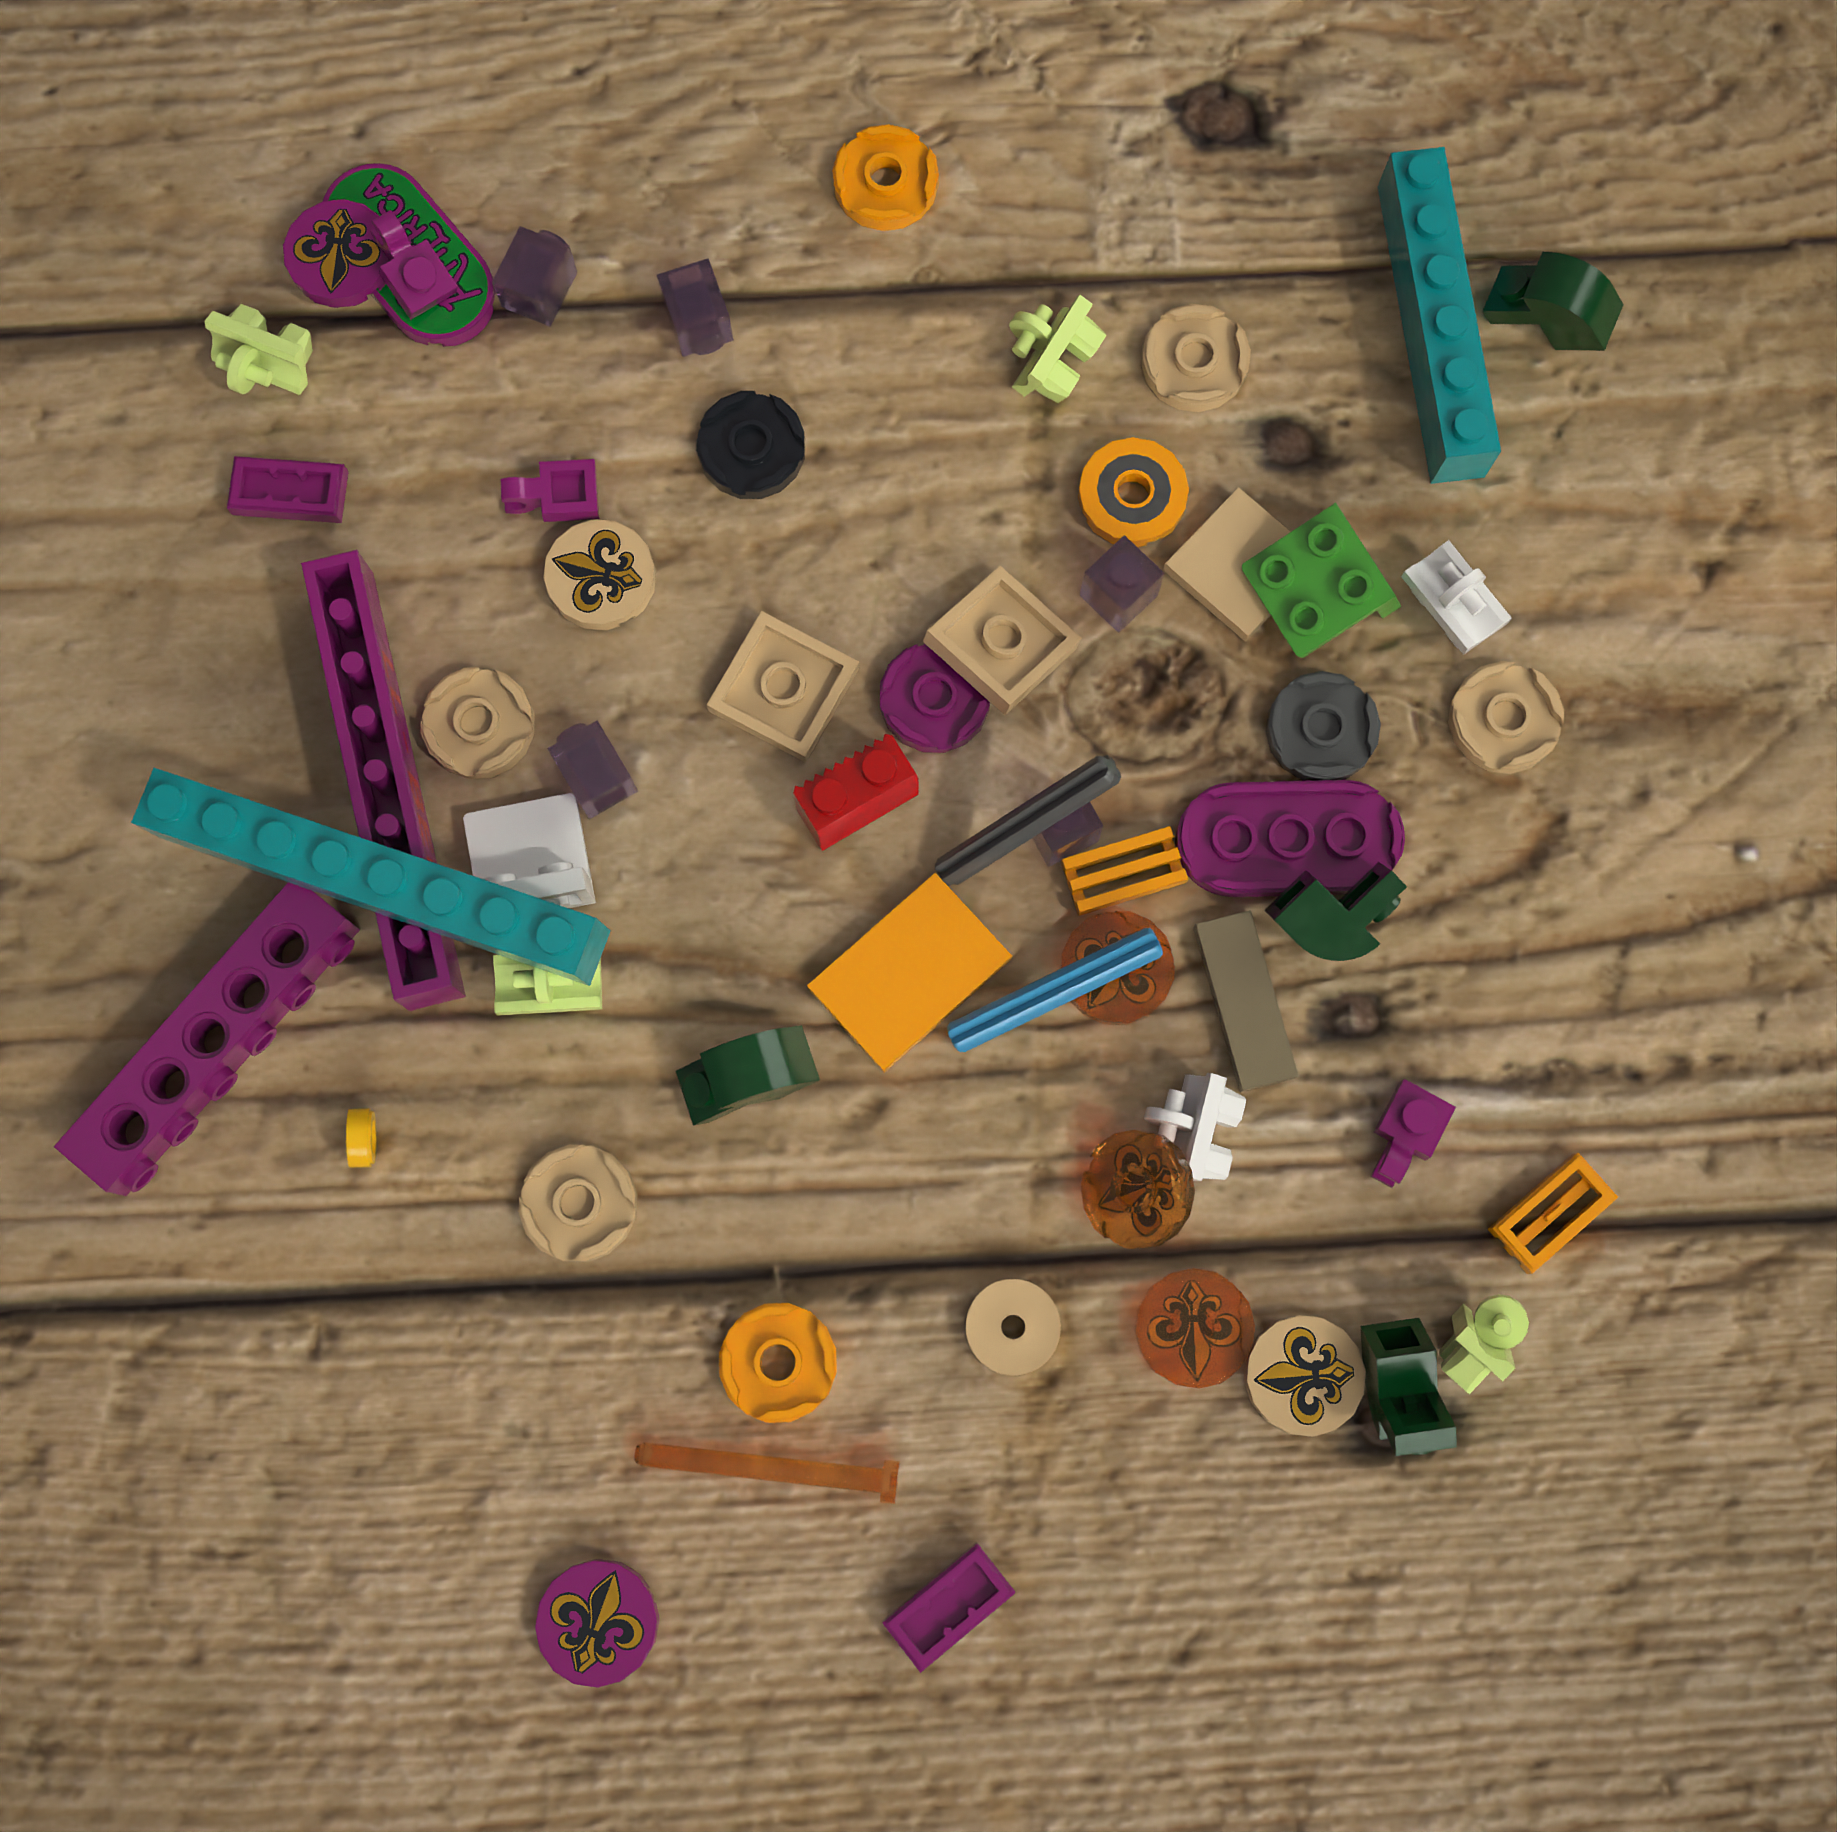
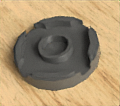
M1319 671L1300 675L1281 690L1268 711L1265 732L1271 753L1284 770L1302 781L1348 779L1365 766L1378 745L1381 723L1376 704L1367 692L1364 694L1359 687L1354 685L1356 682L1342 674Z

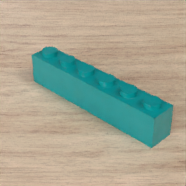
M1445 147L1390 153L1377 188L1430 483L1485 478L1501 453V446Z

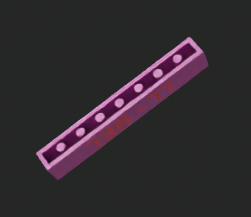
M358 550L301 563L358 835L360 838L437 863L374 573ZM375 912L394 1001L407 1010L412 1011L466 997L454 939Z

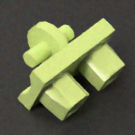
M1081 295L1077 296L1070 308L1063 307L1050 326L1047 323L1053 315V311L1046 305L1040 304L1034 314L1024 311L1016 312L1009 324L1010 330L1018 338L1012 351L1020 358H1026L1031 348L1035 349V351L1013 384V389L1024 397L1036 390L1056 403L1063 401L1070 395L1080 375L1059 360L1060 356L1066 348L1081 361L1086 362L1094 355L1106 337V334L1094 321L1086 316L1093 305Z
M240 304L229 316L212 311L204 321L205 328L212 335V361L215 362L217 368L227 371V385L229 389L240 394H246L253 388L255 383L265 387L273 384L301 395L307 387L308 380L305 365L313 351L311 335L307 329L290 323L285 325L276 336L267 332L265 317L258 310Z
M493 955L495 973L494 1013L497 1015L602 1009L601 958L591 985L588 986L501 955Z
M1500 1294L1489 1296L1479 1304L1474 1318L1472 1310L1463 1303L1452 1315L1454 1335L1439 1350V1354L1444 1359L1441 1363V1369L1470 1394L1490 1372H1493L1499 1379L1504 1381L1514 1371L1515 1364L1510 1348L1523 1341L1528 1333L1529 1321L1524 1307L1511 1296Z

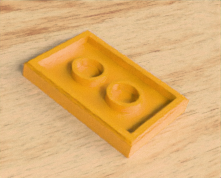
M934 873L807 985V988L880 1070L885 1073L1012 960V955L946 883Z

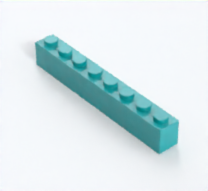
M155 767L152 770L131 821L132 824L161 839L588 986L591 985L611 932L597 918Z

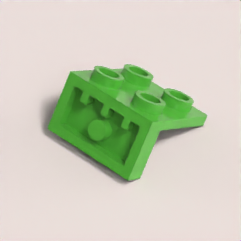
M1337 503L1317 514L1242 565L1244 574L1299 658H1304L1375 611H1378L1383 619L1402 607Z

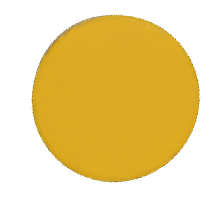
M371 1108L348 1110L346 1152L349 1168L371 1167L375 1163L376 1119L375 1113Z

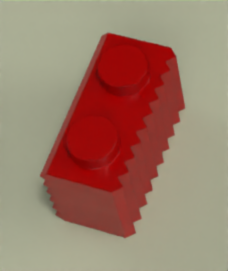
M884 734L883 741L875 739L873 747L865 745L863 753L855 751L853 758H844L843 764L835 762L833 770L825 768L823 776L815 774L813 781L805 780L803 787L795 786L793 795L799 815L823 851L919 795V778L893 735Z

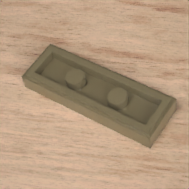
M1251 910L1195 924L1193 927L1240 1093L1297 1078L1299 1076Z

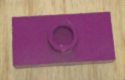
M234 456L227 509L235 516L342 523L349 471L344 464Z
M976 1542L882 1620V1623L921 1673L1016 1592Z

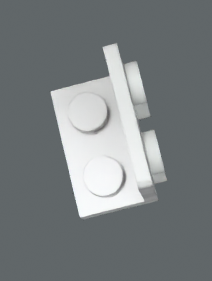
M573 793L470 812L464 815L463 820L473 876L566 908L596 903L578 801Z

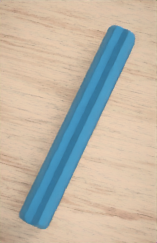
M1151 928L1139 930L950 1022L947 1026V1031L951 1042L959 1052L973 1049L1160 958L1163 955L1162 947Z

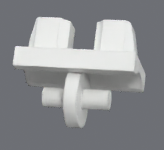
M1449 540L1426 558L1405 570L1401 576L1410 587L1411 592L1426 607L1445 631L1447 637L1463 655L1508 624L1512 619L1483 583L1486 576L1479 568L1473 570Z
M1207 1073L1206 1076L1185 1075L1181 1091L1168 1090L1164 1109L1157 1107L1146 1108L1144 1120L1160 1126L1155 1146L1167 1150L1164 1165L1181 1169L1183 1181H1202V1179L1225 1180L1229 1175L1233 1158L1231 1150L1211 1144L1216 1124L1224 1127H1237L1242 1120L1246 1099L1225 1087L1227 1080L1225 1077L1213 1073Z

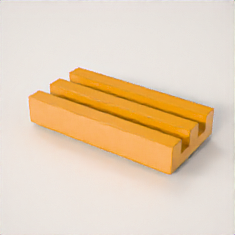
M1168 826L1063 858L1061 866L1078 916L1185 884L1188 881V876L1185 868H1182L1178 847L1175 848L1171 827ZM1161 845L1163 852L1078 877L1077 870ZM1168 865L1170 871L1168 874L1085 898L1084 889L1159 866Z
M1577 1152L1568 1157L1492 1224L1488 1231L1495 1238H1499L1505 1245L1503 1248L1510 1256H1515L1521 1263L1519 1266L1526 1274H1533L1612 1204L1618 1196ZM1575 1171L1581 1175L1582 1178L1515 1236L1510 1229ZM1590 1188L1598 1194L1596 1198L1534 1253L1531 1254L1525 1247Z

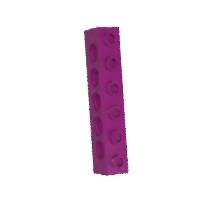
M288 882L53 1147L105 1192L127 1196L131 1191L137 1192L142 1189L155 1176L158 1170L156 1162L171 1145L173 1147L178 1146L193 1133L198 1125L196 1116L211 1100L217 1101L233 1087L238 1078V1074L235 1072L250 1055L256 1056L271 1044L277 1034L275 1026L289 1010L296 1011L300 1009L311 998L316 989L314 982L328 966L334 967L349 955L355 944L353 937L360 929L314 891ZM295 938H303L304 950L301 956L294 962L284 963L282 952L285 945ZM262 981L265 987L262 1000L256 1006L246 1008L243 1001L245 991L253 983ZM223 1026L225 1039L222 1046L212 1053H207L204 1045L207 1034L213 1028ZM182 1070L185 1076L184 1087L177 1096L169 1099L165 1092L166 1082L174 1072ZM141 1115L145 1124L143 1135L135 1143L129 1144L126 1139V1127L133 1118Z

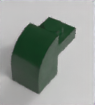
M1542 251L1537 265L1501 266L1483 308V313L1490 324H1539L1555 350L1605 351L1624 304L1610 280L1591 264L1570 255Z
M1378 862L1341 899L1337 900L1314 876L1305 870L1265 911L1299 946L1310 954L1331 961H1347L1362 957L1380 945L1365 927L1372 920L1378 923L1387 918L1400 904L1401 899L1398 895L1407 886L1392 870Z
M802 1025L767 1030L723 1043L700 1053L701 1059L676 1070L693 1126L710 1123L749 1104L781 1099L820 1081Z
M1420 1318L1360 1326L1362 1360L1366 1370L1365 1385L1372 1419L1379 1439H1388L1396 1456L1408 1454L1424 1455L1436 1450L1456 1448V1426L1438 1393L1437 1350Z

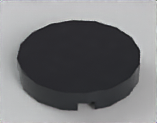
M739 391L725 396L706 411L700 423L701 428L698 432L696 451L705 476L720 491L739 499H763L781 492L797 477L805 460V432L797 413L783 399L771 394L768 397L763 394H756L755 391Z

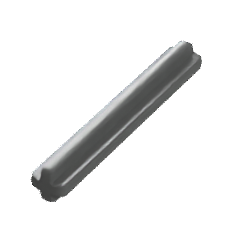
M1109 755L1094 757L938 858L935 863V870L940 875V878L947 886L961 884L1117 785L1121 779V773L1116 767L1115 761Z

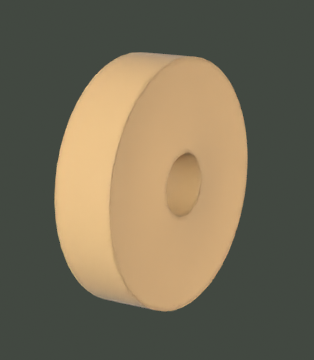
M1005 1279L987 1286L975 1297L967 1312L965 1333L972 1353L981 1364L996 1373L1017 1376L1039 1369L1051 1358L1060 1339L1061 1323L1056 1305L1043 1289L1025 1280ZM1007 1316H1017L1024 1324V1331L1017 1339L1007 1338L1002 1332L1001 1325Z

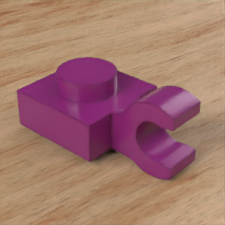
M391 210L372 220L375 228L370 230V233L390 260L380 266L379 274L410 320L457 292L458 285L427 239L412 247L405 230Z
M595 459L539 462L540 477H507L500 479L501 500L505 503V513L522 514L541 507L544 522L599 519Z
M1406 1079L1400 1081L1373 1132L1388 1140V1143L1371 1177L1391 1188L1395 1182L1400 1184L1410 1166L1412 1155L1424 1161L1431 1158L1456 1107Z

